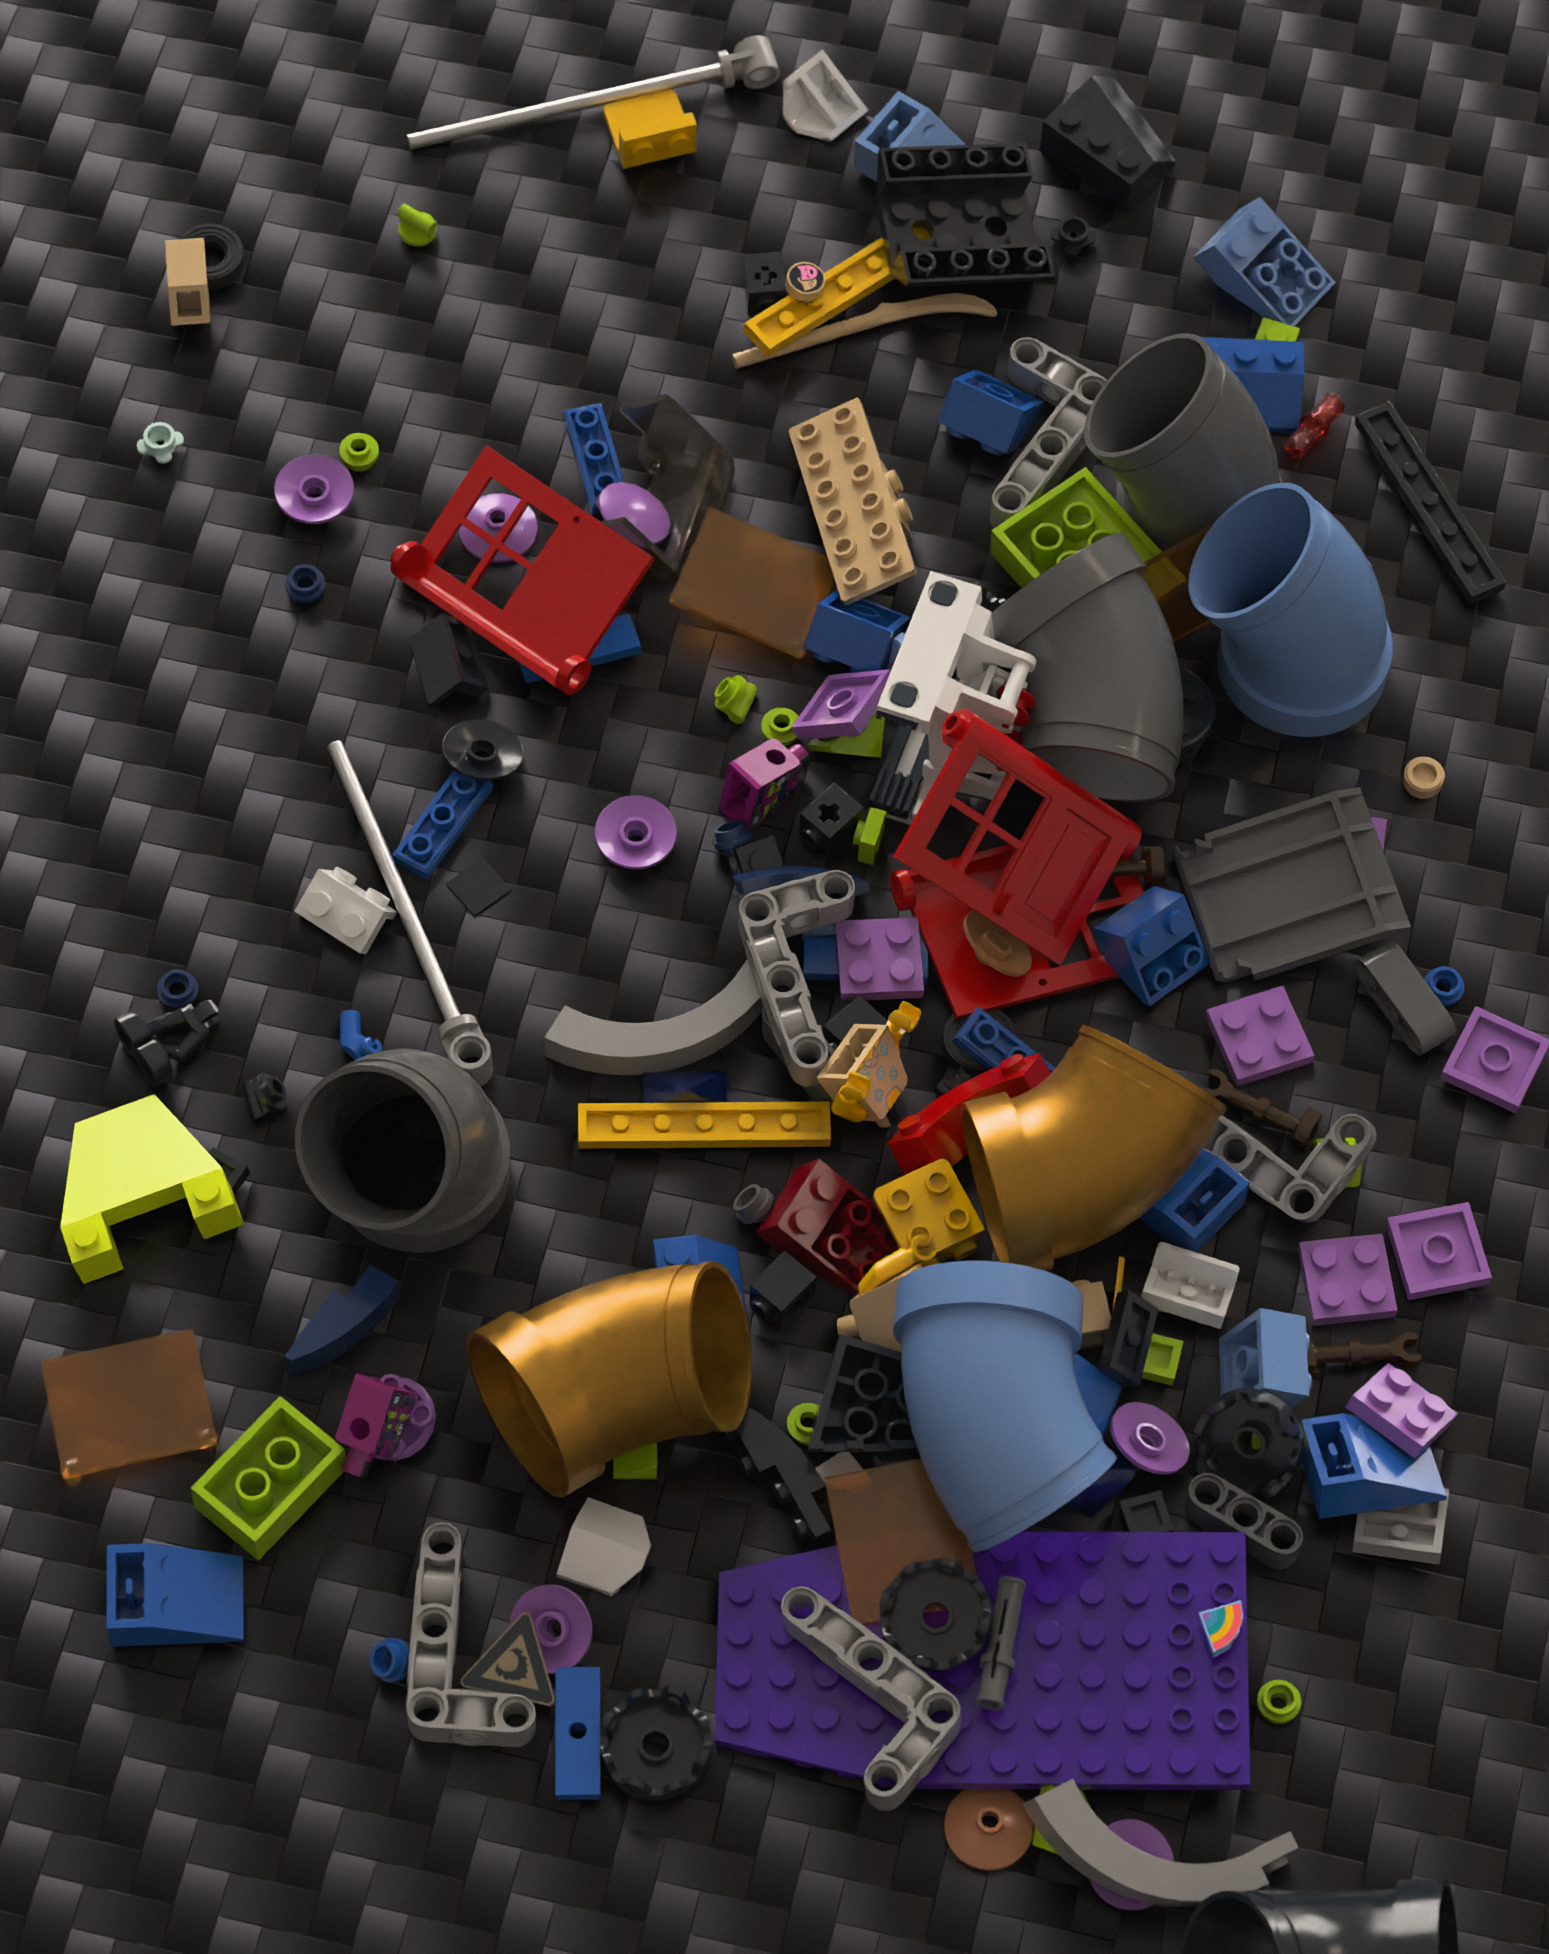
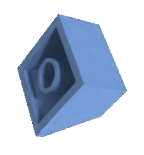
M1259 1308L1219 1338L1221 1395L1241 1388L1264 1390L1277 1396L1290 1409L1309 1396L1312 1380L1311 1375L1308 1373L1307 1352L1310 1339L1306 1333L1305 1316Z

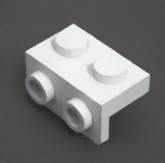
M335 867L333 871L318 869L294 912L358 953L366 954L385 920L394 919L397 911L388 906L390 899L372 888H368L366 892L356 886L354 883L357 878L339 867Z
M1159 1242L1141 1298L1158 1308L1159 1311L1168 1312L1200 1324L1221 1329L1240 1268L1225 1261Z

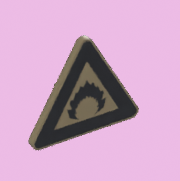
M522 1613L461 1678V1684L464 1688L488 1693L518 1694L525 1696L532 1703L552 1706L555 1703V1696L533 1619L529 1613Z

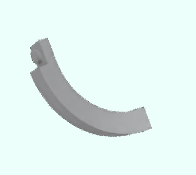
M746 960L735 978L714 998L692 1011L666 1020L647 1023H619L588 1016L565 1005L544 1037L545 1056L577 1069L609 1075H643L669 1071L692 1064L728 1045L758 1018L764 1005L748 960Z
M1073 1779L1022 1804L1033 1824L1047 1843L1082 1875L1119 1895L1155 1905L1194 1907L1199 1906L1203 1900L1219 1891L1256 1890L1270 1884L1265 1874L1289 1863L1285 1854L1299 1848L1291 1832H1287L1234 1859L1209 1864L1179 1863L1152 1856L1122 1840L1096 1816L1086 1803Z

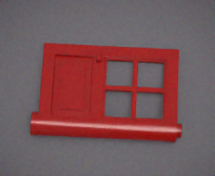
M486 445L421 545L415 541H409L396 547L390 558V567L394 576L566 695H572L578 692L587 682L591 673V663L588 659L655 558ZM492 479L521 497V500L496 538L467 519V516ZM529 504H532L559 523L534 563L504 544ZM462 525L491 544L465 584L436 565ZM499 550L528 570L503 610L473 591Z
M962 708L952 712L946 717L942 725L943 742L951 747L952 751L893 858L1049 960L1061 965L1119 859L1122 860L1131 855L1139 845L1142 834L1141 828L1135 822L969 709ZM978 754L1007 773L983 816L954 797ZM1015 779L1044 798L1021 840H1018L992 822ZM949 805L978 823L955 867L926 849ZM987 830L1015 848L993 891L964 873Z
M1008 844L976 852L964 873L993 891L1015 848ZM1128 856L1122 860L1119 859V861H1130V858ZM960 857L945 861L955 867ZM900 869L890 873L889 881L893 900L900 911L910 910L913 917H918L920 935L956 1020L969 1017L978 1006L985 1012L1120 978L1106 962L1104 955H1100L1086 920L1080 929V933L1090 954V959L1051 968L1045 956L1028 946L1032 957L1031 968L1024 975L1018 977L1003 974L978 960L974 949L965 935L963 921L965 916L973 909L911 869ZM1114 877L1112 882L1119 898L1095 903L1089 915L1124 907L1143 894L1144 890L1138 877Z

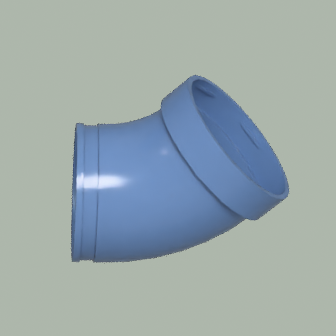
M1275 483L1258 488L1245 495L1229 507L1209 529L1196 551L1189 574V594L1193 605L1221 630L1217 650V667L1221 683L1231 701L1242 713L1254 722L1272 731L1298 737H1317L1342 731L1359 722L1376 705L1384 690L1392 660V635L1386 620L1384 600L1375 573L1362 549L1345 527L1302 487L1291 483Z
M993 1261L940 1263L917 1269L905 1275L896 1286L893 1322L894 1337L901 1344V1365L907 1411L922 1463L936 1494L957 1529L961 1530L968 1540L967 1544L973 1552H980L991 1548L1042 1520L1089 1487L1116 1461L1115 1454L1111 1449L1107 1448L1101 1438L1102 1434L1088 1413L1074 1371L1073 1355L1080 1349L1082 1339L1083 1295L1072 1283L1055 1274L1033 1267Z

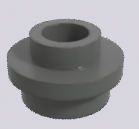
M757 1184L746 1187L738 1194L733 1203V1208L737 1211L736 1216L738 1220L743 1224L763 1221L772 1207L773 1194L767 1188H760Z

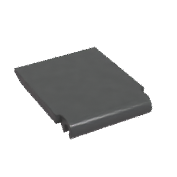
M1360 787L1333 791L1204 834L1205 841L1194 839V847L1191 850L1181 852L1176 845L1171 852L1215 980L1218 982H1228L1251 974L1254 981L1411 930V925Z

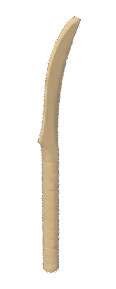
M960 293L940 294L908 302L880 303L875 310L867 314L813 329L769 358L758 347L732 354V361L735 368L739 369L746 367V365L749 366L782 356L783 354L844 337L851 333L854 334L865 329L915 316L943 312H961L996 317L997 311L989 302L977 296Z

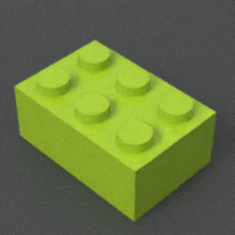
M279 1396L191 1487L194 1508L259 1561L344 1472L342 1467L346 1459L345 1449Z

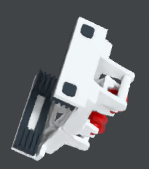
M930 571L877 705V719L881 720V717H884L886 722L893 720L894 724H899L869 798L868 812L871 807L886 811L887 818L911 825L952 751V748L946 745L942 739L943 722L952 712L967 708L1021 745L1020 732L1022 726L1030 721L1027 711L1032 710L1036 705L1034 697L1026 690L1028 683L1025 680L1028 672L1034 670L1037 661L1031 654L995 640L992 612L980 606L982 602V587ZM956 665H957V678H960V680L955 679V678L952 679V676H953L954 670H955V668H956ZM998 666L1011 668V673L998 668ZM978 754L957 792L992 800L1007 773ZM974 772L987 773L992 775L989 780L987 778L974 774Z

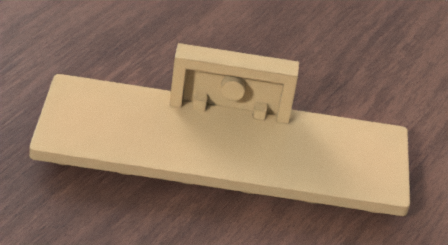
M860 399L850 400L791 427L789 434L839 595L844 605H849L915 575L916 568L907 544V539L912 538L908 521L913 520V517L905 499L899 498L898 493L903 491V486L894 469L888 471L879 457Z

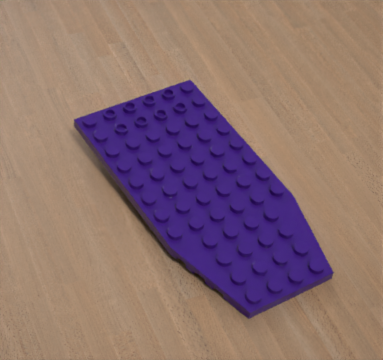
M891 1532L884 1534L879 1543L865 1538L719 1572L714 1739L716 1746L769 1759L772 1757L793 1761L794 1765L810 1769L813 1766L837 1772V1775L842 1777L864 1779L865 1770L881 1751L883 1744L888 1746L905 1723L825 1664L810 1649L786 1631L781 1610L782 1599L785 1593L792 1588L798 1586L808 1587L835 1607L853 1617L887 1643L882 1631L879 1611L880 1599L884 1589L891 1584L905 1566L914 1562L945 1557L957 1561L981 1581L990 1601L992 1616L998 1590V1579L1000 1577L1012 1576L1025 1581L1026 1588L1023 1593L1012 1658L1016 1661L1014 1672L1009 1674L1004 1709L998 1711L981 1708L976 1703L983 1669L979 1666L982 1654L986 1653L989 1635L981 1650L965 1665L949 1671H924L931 1679L953 1694L958 1700L961 1711V1730L940 1756L932 1770L920 1780L914 1789H1041L1050 1785L1057 1787L1073 1779L1079 1790H1250L1245 1532H1020L980 1552H973L967 1544L968 1540L963 1532ZM1241 1600L1243 1623L1239 1635L1233 1641L1229 1650L1213 1658L1199 1621V1613ZM931 1605L924 1613V1622L931 1628H941L947 1623L949 1612L942 1605ZM798 1607L792 1611L791 1615L797 1619L808 1618L813 1611L808 1607ZM869 1658L864 1660L860 1667L866 1671H874L881 1667L882 1662L875 1658ZM939 1710L931 1714L929 1718L937 1724H943L948 1722L952 1715L947 1711ZM885 1777L876 1781L877 1785L891 1789L897 1784L893 1779Z

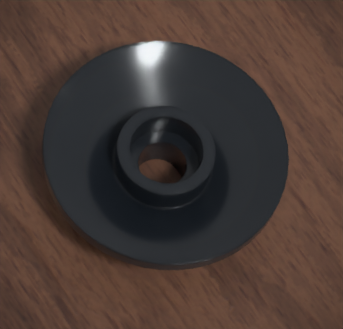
M468 720L453 726L446 733L442 744V753L447 764L460 775L477 781H496L512 775L520 767L523 758V746L514 732L499 723L488 720Z

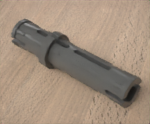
M1003 1576L998 1579V1590L987 1650L980 1658L979 1666L983 1669L976 1703L981 1708L998 1711L1004 1709L1009 1674L1014 1672L1016 1661L1012 1658L1023 1593L1026 1588L1025 1581L1016 1577Z

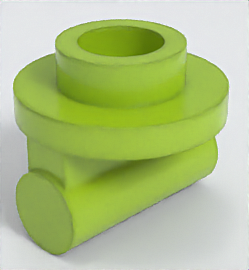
M405 203L402 204L397 212V217L400 218L398 225L400 238L411 246L429 244L436 236L437 222L431 215L417 211Z
M736 675L733 678L727 677L715 690V707L726 713L732 722L742 724L758 692V688L756 685L746 682V679L740 675Z

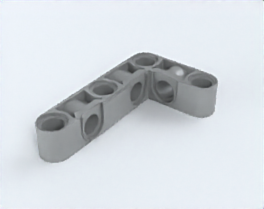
M1031 337L1018 339L1012 344L1008 377L1014 385L1034 397L1037 395L1056 406V409L995 489L992 495L990 523L993 528H996L1056 487L1087 446L1084 438V427L1087 414L1093 401L1088 399H1095L1107 382L1101 375ZM1005 507H1010V508H1012V509H1014V510H1006V509H1003V508H1005Z
M832 870L752 892L746 895L739 905V934L778 1046L781 1048L791 1077L796 1083L806 1087L819 1084L816 1077L828 1062V1048L822 1033V1025H817L810 1006L811 995L796 954L791 953L786 938L841 922L852 914L855 883L849 874L840 870ZM831 893H839L845 897L841 899H832L827 895ZM752 915H761L766 919L762 921H753L748 917ZM780 985H785L790 987L792 990L788 992H778L774 988ZM804 1057H813L818 1062L808 1065L799 1060Z
M1357 1114L1342 1116L1336 1121L1322 1142L1315 1147L1298 1171L1224 1116L1219 1117L1213 1128L1214 1132L1203 1149L1218 1156L1250 1183L1249 1188L1272 1205H1276L1286 1214L1301 1222L1311 1223L1318 1220L1325 1213L1337 1195L1351 1181L1357 1168L1372 1150L1376 1142V1131L1368 1120ZM1353 1124H1361L1365 1130L1363 1140L1357 1145H1348L1345 1140L1347 1128ZM1236 1142H1244L1247 1147L1245 1159L1237 1164L1232 1163L1228 1157L1230 1147ZM1304 1191H1310L1314 1197L1312 1209L1304 1214L1298 1213L1295 1208L1296 1197Z
M444 1522L435 1523L429 1526L423 1534L420 1565L416 1576L407 1675L409 1730L414 1737L426 1742L457 1743L468 1746H524L532 1740L536 1732L535 1707L528 1698L518 1694L452 1689V1670L456 1660L459 1625L460 1582L463 1580L461 1571L462 1545L461 1536L457 1528ZM438 1543H447L453 1547L449 1553L442 1555L436 1554L431 1550ZM432 1625H439L446 1629L443 1635L435 1638L428 1637L423 1632ZM423 1709H433L439 1714L436 1719L430 1722H423L416 1718L418 1712ZM513 1714L523 1715L528 1720L524 1725L516 1728L510 1727L504 1722L507 1717Z
M798 1586L792 1588L785 1593L781 1604L786 1631L810 1649L825 1664L905 1723L888 1746L883 1744L881 1751L868 1765L864 1774L865 1793L868 1802L878 1810L889 1811L895 1809L902 1804L920 1780L932 1770L940 1756L960 1732L961 1711L959 1702L953 1694L931 1679L921 1668L817 1592L808 1587ZM798 1607H808L813 1611L808 1618L797 1619L791 1615L792 1611ZM869 1658H875L882 1662L881 1667L874 1671H866L860 1667V1664ZM939 1710L947 1711L952 1715V1718L943 1724H937L931 1721L929 1717ZM884 1777L891 1778L897 1783L892 1790L886 1792L875 1789L873 1785L878 1779Z

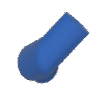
M346 1010L341 1012L340 1047L344 1052L357 1060L368 1054L382 1051V1045L378 1039L372 1042L371 1037H365L361 1034V1014L358 1011Z

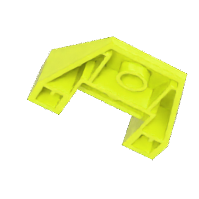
M155 1094L75 1123L60 1228L71 1262L83 1284L124 1269L110 1225L187 1197L193 1218L204 1239L244 1225L234 1193L222 1167Z

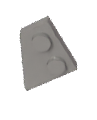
M1444 1488L1447 1498L1443 1501L1358 1513L1353 1552L1440 1565L1449 1489Z

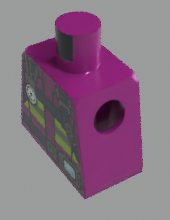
M771 738L733 760L728 766L718 809L731 821L744 820L746 827L753 830L794 795L800 770L810 763L807 751L799 744H794L787 749L777 739Z
M356 1373L336 1433V1441L350 1446L342 1470L366 1479L374 1456L391 1459L420 1394L381 1379Z

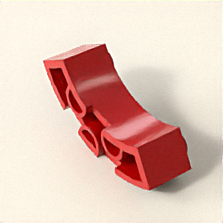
M1038 1053L1023 1057L1022 1054L1012 1055L1003 1060L1000 1066L960 1084L937 1098L917 1114L903 1119L898 1124L899 1130L887 1143L903 1174L907 1175L939 1159L947 1160L951 1167L957 1164L968 1154L961 1116L962 1103L1001 1092H1006L1011 1099L1030 1091L1051 1074L1041 1054Z

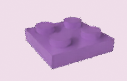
M890 669L828 675L791 727L797 738L801 740L825 739L836 736L853 737L862 733L868 727V722L877 711V705L891 672Z
M918 917L843 920L835 923L841 1002L853 1001L859 995L865 1000L923 998L924 984Z
M1284 986L1222 1004L1206 1011L1205 1018L1236 1087L1313 1063L1315 1055Z
M1475 1006L1442 1071L1440 1079L1516 1114L1549 1048V1039Z
M1469 1202L1387 1218L1385 1225L1408 1300L1490 1284L1492 1276Z
M1383 1233L1299 1242L1298 1254L1312 1326L1396 1317L1398 1310Z
M1389 1363L1353 1394L1345 1407L1415 1459L1452 1424L1458 1414L1449 1408L1443 1399L1430 1394L1412 1381L1406 1372L1396 1369Z

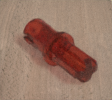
M1326 393L1311 412L1305 413L1301 417V425L1285 444L1286 451L1295 458H1301L1317 439L1326 437L1330 425L1345 410L1342 399L1333 393L1331 395Z

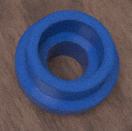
M1442 966L1431 970L1425 976V982L1444 1007L1452 1006L1462 998L1464 981L1455 969ZM1445 985L1449 988L1450 991H1440L1436 988V986Z
M387 1638L376 1644L370 1656V1665L374 1674L386 1682L401 1681L408 1673L410 1650L407 1644L399 1638Z

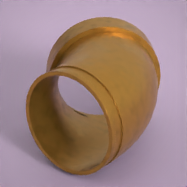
M1082 1025L1074 1045L1069 1047L1054 1071L1030 1091L1011 1099L1006 1092H1001L962 1103V1124L972 1174L986 1225L999 1262L1033 1267L1043 1271L1052 1270L1055 1259L1084 1250L1114 1235L1141 1217L1163 1198L1192 1166L1213 1134L1216 1122L1220 1116H1223L1227 1107L1208 1092L1166 1066L1123 1042L1086 1025Z
M716 1261L702 1262L698 1265L682 1264L647 1269L596 1282L563 1294L521 1315L516 1312H507L473 1331L466 1338V1355L470 1371L481 1399L496 1428L528 1474L544 1490L558 1498L565 1497L599 1477L605 1470L606 1462L632 1450L677 1437L706 1434L711 1431H733L742 1422L749 1403L752 1383V1348L747 1315L742 1297L733 1277L722 1264Z

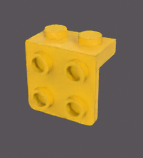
M668 89L611 102L604 106V117L623 169L696 152L697 124L692 112L683 113L674 90Z
M939 1159L875 1190L873 1195L874 1202L900 1249L908 1250L911 1240L920 1234L929 1235L928 1238L921 1240L917 1245V1251L920 1255H926L931 1250L937 1249L936 1255L932 1259L927 1261L916 1259L913 1261V1266L921 1264L923 1268L940 1264V1262L953 1256L958 1261L978 1250L977 1245L980 1243L985 1228L947 1160Z

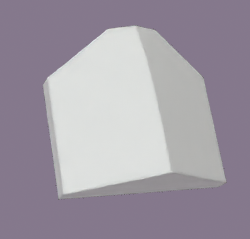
M823 50L783 81V116L788 125L797 134L830 142L868 111Z
M587 1498L571 1527L557 1571V1577L609 1596L615 1595L620 1587L643 1569L651 1549L643 1517Z

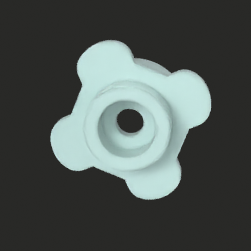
M152 423L145 429L144 439H140L137 442V450L141 454H149L155 457L159 463H168L172 460V453L176 447L183 445V435L180 432H174V429L167 423ZM157 442H164L162 445L157 444Z

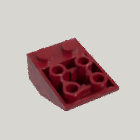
M820 1159L797 1167L755 1232L779 1253L782 1254L786 1251L807 1270L854 1296L859 1294V1283L873 1265L900 1249L877 1205Z

